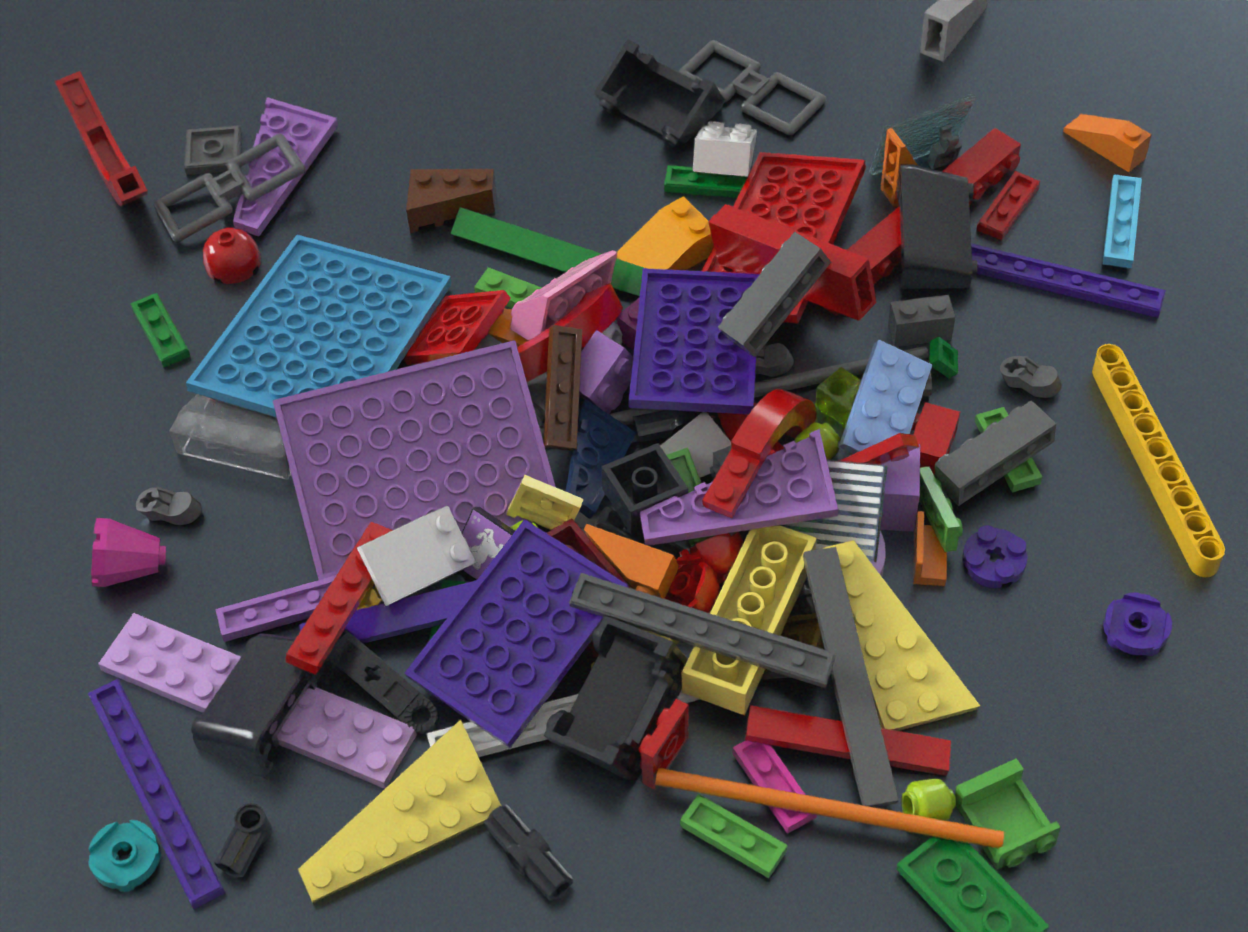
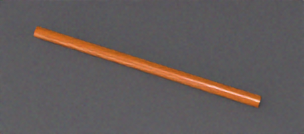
M658 768L656 775V785L993 848L1002 847L1005 832L663 768Z

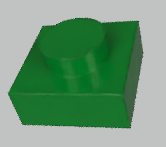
M941 337L931 340L929 362L932 364V367L948 379L957 375L958 350Z

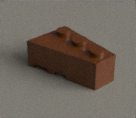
M411 169L406 207L410 233L417 232L418 227L433 223L435 227L444 225L445 220L457 217L460 207L482 215L495 212L496 184L494 169Z

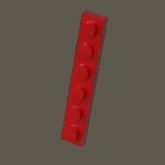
M370 522L286 653L285 663L315 675L318 673L373 584V580L357 548L393 531L392 529Z

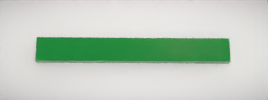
M461 207L451 234L565 273L583 261L602 254ZM616 258L611 279L612 287L640 297L644 267Z

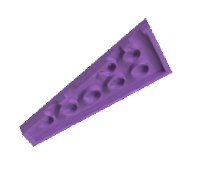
M267 97L265 102L266 109L260 120V131L256 134L253 147L277 134H283L307 170L338 127L337 118ZM276 147L249 162V171L246 178L251 186L255 188L292 166L280 148ZM304 173L255 201H248L242 193V196L239 197L233 219L234 227L260 236Z
M818 429L809 433L808 438L797 443L792 441L785 444L782 450L766 457L733 518L703 507L702 500L712 482L707 485L703 482L695 486L692 492L681 497L673 496L640 512L645 545L649 546L838 516V506L820 430Z

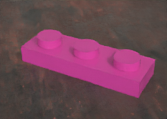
M744 741L733 747L734 757L755 786L805 795L771 745ZM769 806L787 834L817 818L815 814Z

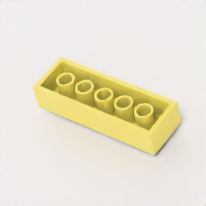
M780 525L750 530L710 614L780 636L807 577L803 553L816 550L817 538ZM694 646L682 671V693L745 715L765 669Z

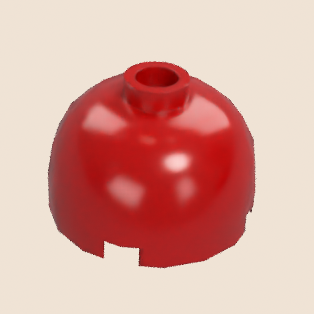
M233 227L220 229L208 237L203 247V263L206 272L213 280L214 277L221 279L224 284L240 283L253 276V270L257 265L259 268L261 264V256L256 242L251 235L242 229Z
M740 532L720 534L695 544V546L689 548L690 553L688 549L679 553L681 557L696 555L715 571L720 584L726 581L744 542ZM692 565L691 571L696 569L701 576L703 569L700 566Z
M685 555L677 558L676 561L679 568L665 599L709 613L720 592V585L715 571L696 555ZM692 565L700 566L703 569L701 576L696 569L691 571Z

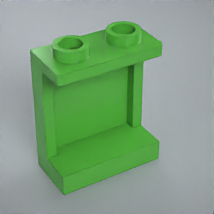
M1017 758L957 785L955 791V805L968 825L1005 832L1002 847L982 846L996 870L1006 865L1008 867L1017 866L1026 859L1027 855L1033 852L1044 853L1056 845L1061 830L1057 821L1049 822L1022 781L1024 769Z

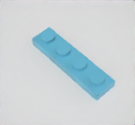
M1113 175L1102 264L1132 268L1142 178Z

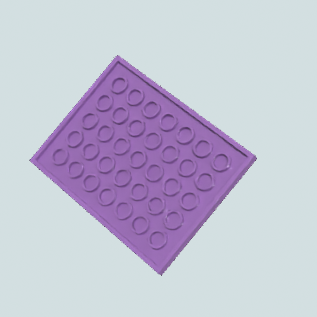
M515 340L272 400L319 580L338 574L370 522L395 530L422 516L448 506L462 533L472 508L479 506L511 527L524 520L518 516L513 518L506 515L524 475L556 487Z

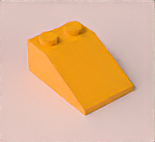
M683 196L661 208L617 251L616 258L647 269L688 270L707 259L714 247L708 220Z

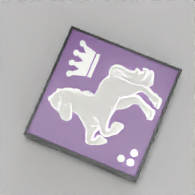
M479 506L472 508L462 531V535L476 561L475 564L462 571L475 580L481 576L515 532V530Z

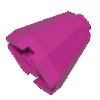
M96 518L94 527L96 539L93 541L92 586L107 587L158 572L159 565H165L166 546H160V538L112 519Z

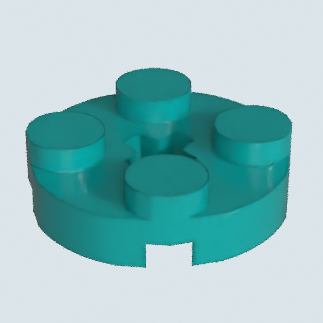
M129 820L130 823L118 824V822L110 823L102 828L90 843L89 867L95 878L106 887L118 889L121 892L131 891L135 886L151 876L161 860V851L153 831L147 825L137 820ZM130 848L133 849L128 859L118 861L119 856L117 852L122 849L126 852Z

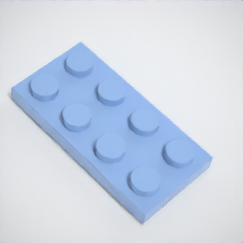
M877 340L873 345L839 448L855 454L898 433L910 434L932 364L886 342Z

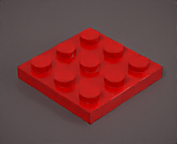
M505 290L445 296L432 313L403 360L407 365L421 364L475 350L480 341L489 334L490 327L495 320L503 314L505 306L511 299Z

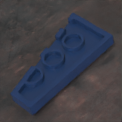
M586 399L580 406L577 449L572 452L565 492L583 499L579 512L590 519L595 514L605 495L602 489V466L623 458L636 432Z

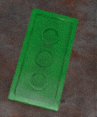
M932 836L897 864L896 870L955 932H1048L1049 925L969 843Z

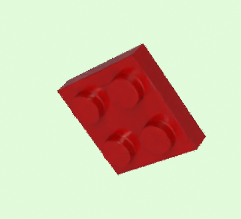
M678 699L674 701L670 709L665 708L661 712L657 721L658 727L652 735L647 734L639 748L641 753L640 768L642 769V782L652 789H655L657 786L656 775L658 768L668 769L689 738L688 704Z

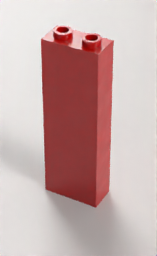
M727 204L708 221L718 264L738 273L761 274L762 269L779 252L782 244L796 232L821 248L831 261L829 266L804 295L803 298L857 321H860L877 302L869 258Z

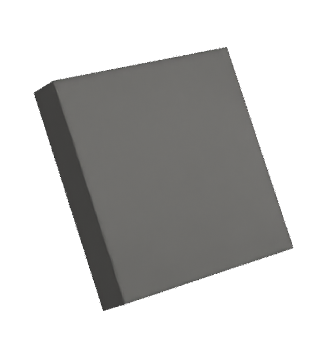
M240 125L187 130L184 164L186 175L228 171L227 162L241 154L242 131Z

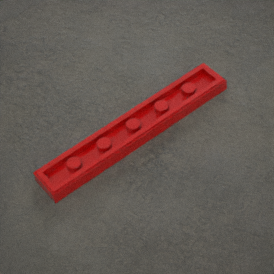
M750 705L745 741L851 759L842 721ZM881 728L890 766L947 776L950 766L951 740Z

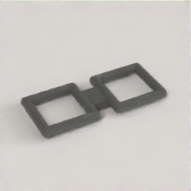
M711 40L678 71L693 80L698 78L702 81L701 78L691 73L713 52L745 67L746 69L724 90L717 87L725 102L735 93L747 98L741 105L742 112L789 136L793 135L826 102L825 95L779 72H775L769 78L757 73L761 69L759 62L715 40ZM777 84L811 100L790 123L756 107Z
M277 134L229 160L226 164L228 171L215 178L210 173H206L156 200L154 208L175 242H180L231 214L232 206L228 200L241 193L244 194L248 201H255L302 175L306 168L285 136ZM279 147L292 167L253 188L240 167ZM206 186L217 203L218 208L179 229L167 207Z

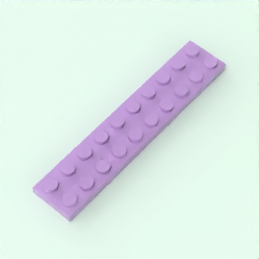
M133 613L98 665L101 671L203 713L241 656ZM316 687L315 690L307 688L280 729L277 738L279 745L386 789L417 733L414 731L413 726L409 728L406 723Z

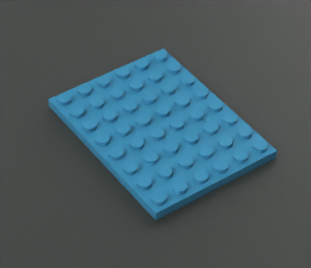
M296 235L187 380V390L277 417L272 400L396 370L450 288L451 276Z

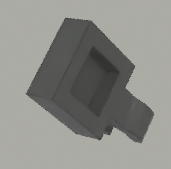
M951 124L939 129L940 141L932 146L927 160L931 169L952 163L959 155L962 145L959 142L958 136L952 137Z

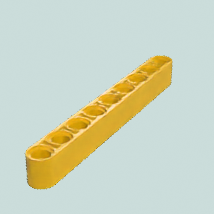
M1104 344L1097 350L1092 369L1093 377L1190 569L1200 577H1212L1218 572L1225 553L1224 544L1124 352L1116 345Z

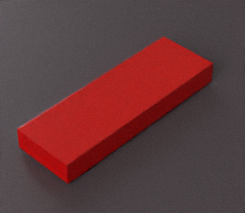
M1015 171L977 223L976 230L1002 241L1039 189L1040 181Z

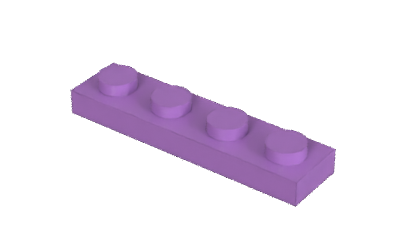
M336 575L215 609L223 641L227 642L309 618Z

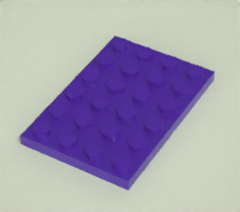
M643 268L629 408L749 414L754 407L756 356H751L730 341L718 326L724 316L741 299L744 291L754 283L760 274Z
M524 519L404 674L411 681L511 748L592 641V634L595 628L601 624L604 618L570 606L569 601L580 573L628 588L629 586Z

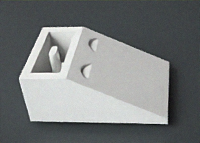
M708 122V126L704 125L695 138L693 172L748 176L752 164L757 130L751 129V125L735 124V128L724 127L722 122Z

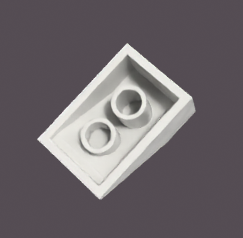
M448 506L422 516L357 548L385 606L446 579L476 563Z

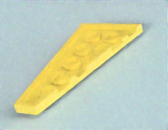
M852 540L824 547L823 549L836 547L881 728L900 731L978 710L980 707L979 703L856 542Z
M459 720L298 869L312 903L483 824L490 813L501 806L462 721Z

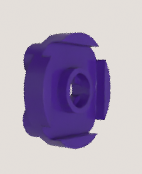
M989 525L982 526L978 529V532L972 534L967 539L963 549L962 562L968 569L967 574L972 580L985 587L1000 588L1002 584H1007L1011 581V584H1013L1023 576L1028 560L1027 545L1022 538L1007 530L994 528ZM988 554H998L1003 560L997 559L995 562H992Z
M1128 593L1122 599H1118L1116 602L1114 600L1109 604L1103 625L1107 635V642L1111 647L1132 655L1154 656L1169 639L1172 630V618L1169 612L1166 614L1164 609L1160 607L1161 602L1156 598L1143 593ZM1135 619L1141 620V625L1146 627L1137 629L1130 623H1133Z

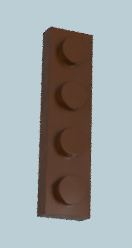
M553 325L549 328L543 440L545 448L568 451L577 449L582 329Z

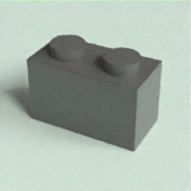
M949 295L890 303L888 327L894 347L930 343L931 340L937 337H941L944 341L952 340L955 314Z

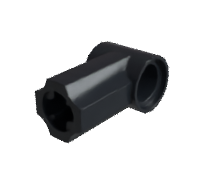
M245 804L236 811L234 816L235 825L214 862L217 868L236 878L244 876L259 846L266 842L272 833V826L264 810L258 804ZM252 821H260L254 828H247Z

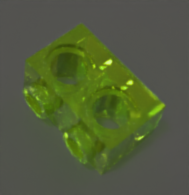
M840 367L817 387L816 406L824 415L831 416L845 429L861 380Z

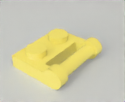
M524 475L506 515L513 518L518 516L552 530L571 518L575 520L583 499Z

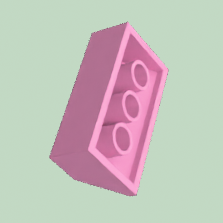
M612 250L585 260L579 265L570 268L557 279H553L543 288L534 291L529 297L518 301L511 312L512 322L510 329L527 340H531L554 325L579 303L585 293L611 283L617 252Z

